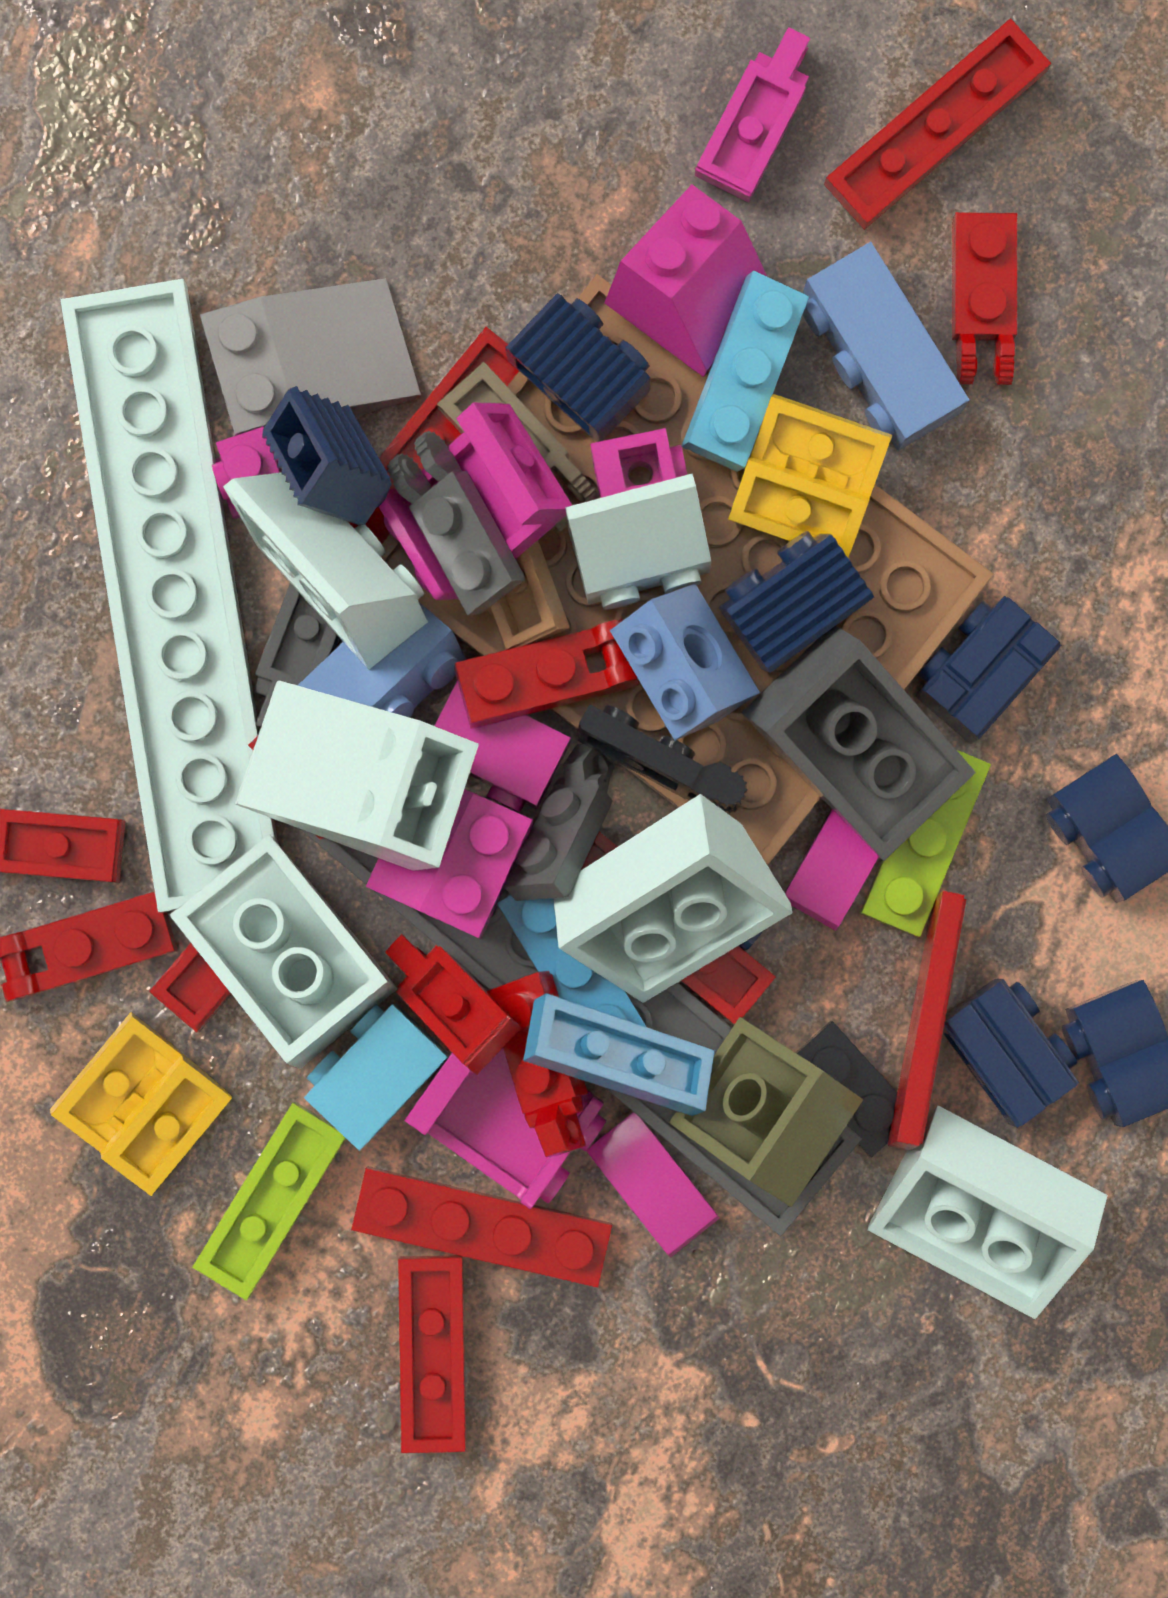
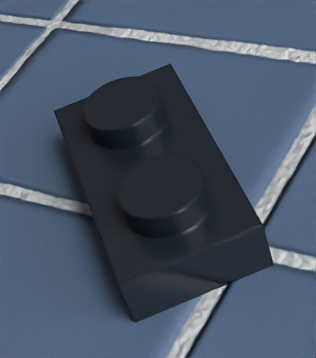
M829 1021L795 1053L826 1072L863 1099L847 1126L862 1138L858 1145L872 1158L889 1141L897 1091L833 1021Z

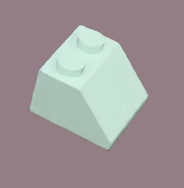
M693 473L565 507L569 535L588 605L602 602L603 609L623 607L640 600L639 591L663 585L665 593H670L692 584L699 585L702 583L700 575L710 573L711 556Z

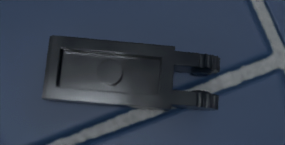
M592 705L588 706L578 725L577 741L684 799L691 800L702 794L727 814H730L732 811L736 812V807H740L741 800H744L746 797L744 793L748 789L745 788L747 782H744V776H740L738 771L732 772L731 767L722 762L703 767V765L693 760L695 752L680 741H674L673 738L668 736H662L657 741L638 731L639 722L628 713L610 705H606L603 711Z

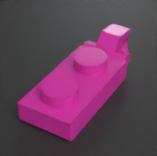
M788 27L773 58L759 52L755 61L750 60L696 166L694 176L748 203L750 202L805 94V86L809 76L799 72L798 69L808 51L807 45L810 37Z

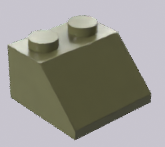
M739 1017L713 1057L706 1111L694 1116L676 1111L669 1123L743 1177L792 1208L863 1099L814 1064Z

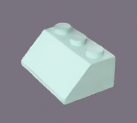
M281 473L233 478L223 487L258 548L368 670L428 623L418 602V599L424 595L421 586L403 565L400 564L394 570L388 566L381 558L386 553L384 547L365 524L359 525L354 529L348 521L297 505L298 499L293 497L294 491L289 490L290 483L285 482L286 476L281 475Z
M702 794L691 799L581 870L569 896L554 898L559 949L642 1003L793 913L791 902L743 825Z
M937 1105L927 1119L923 1144L906 1151L867 1230L1036 1319L1094 1250L1108 1195Z

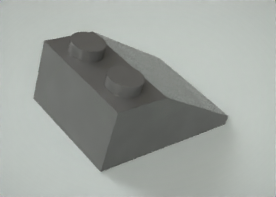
M834 626L811 644L741 712L776 752L883 861L976 773L861 640L837 626Z

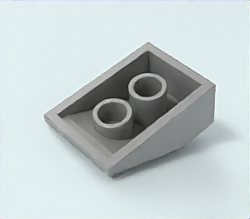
M386 278L261 296L200 314L235 435L265 427L288 389L295 386L298 387L300 392L308 390L311 396L318 393L321 400L328 397L331 403L339 401L341 407L349 405L355 417L421 398Z

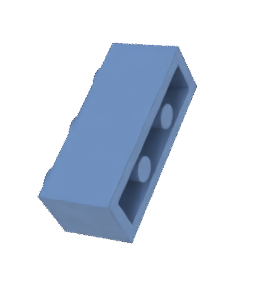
M871 241L806 280L803 294L809 296L803 312L805 321L816 336L819 337L825 333L837 353L832 357L839 376L848 388L852 389L855 386L859 388L869 404V407L865 409V415L870 426L892 434L891 441L897 451L961 414L969 402L968 396Z
M419 602L428 623L370 670L343 642L297 686L411 718L414 708L434 689L444 687L455 676V663L464 661L466 658L453 631Z

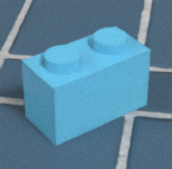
M397 1003L392 1004L385 1012L376 1004L350 1031L358 1041L342 1058L334 1051H331L307 1076V1079L314 1087L307 1093L304 1099L359 1151L368 1144L450 1056Z

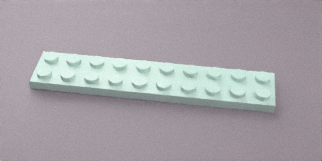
M184 279L60 299L158 912L175 911L267 835L270 834L278 843L273 818L235 805L253 753L248 744L259 735L260 730L256 726L258 718L222 497L212 470V464L216 463L188 289Z

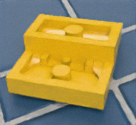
M772 394L728 520L788 541L793 540L806 531H809L813 538L819 534H831L849 558L892 434Z
M130 1012L50 1108V1114L101 1153L102 1160L152 1196L230 1102L232 1096L169 1041Z

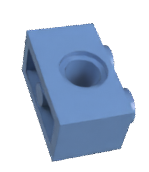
M696 584L651 599L610 630L674 741L720 721L760 693Z

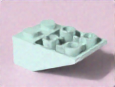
M277 681L235 805L412 871L439 868L479 744L420 720L294 684Z

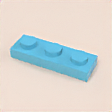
M754 270L745 277L681 447L736 472L746 467L809 296Z

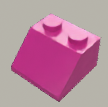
M691 184L620 261L604 304L704 377L712 367L745 277L753 270L764 276L767 275L742 221Z
M464 789L439 868L412 871L378 858L366 887L482 939L505 889L504 885L514 867L518 853L534 825L533 820Z

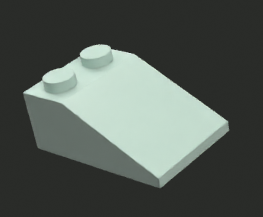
M270 834L170 914V917L286 1064L299 1069L361 1020L376 1004L379 1005L398 989L363 944Z

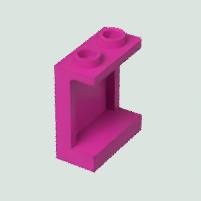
M473 402L456 418L464 432L449 445L448 449L454 455L461 470L468 472L514 558L517 559L566 516L565 507L572 506L511 405ZM425 469L421 471L426 476L431 487L439 482L426 472ZM389 488L388 495L379 508L384 515V524L387 530L401 543L413 563L418 582L436 600L459 599L409 508L411 503L402 497L396 488Z
M503 1048L478 1075L469 1070L451 1053L404 1120L422 1134L426 1135L428 1133L517 1196L520 1199V1203L529 1209L533 1207L538 1198L549 1204L570 1174L569 1171L561 1166L570 1152L545 1157L535 1128H529L525 1114H522ZM587 1090L588 1094L582 1096L583 1111L577 1113L586 1146L580 1148L583 1151L589 1148L607 1121L597 1114L604 1105V1101L589 1090Z

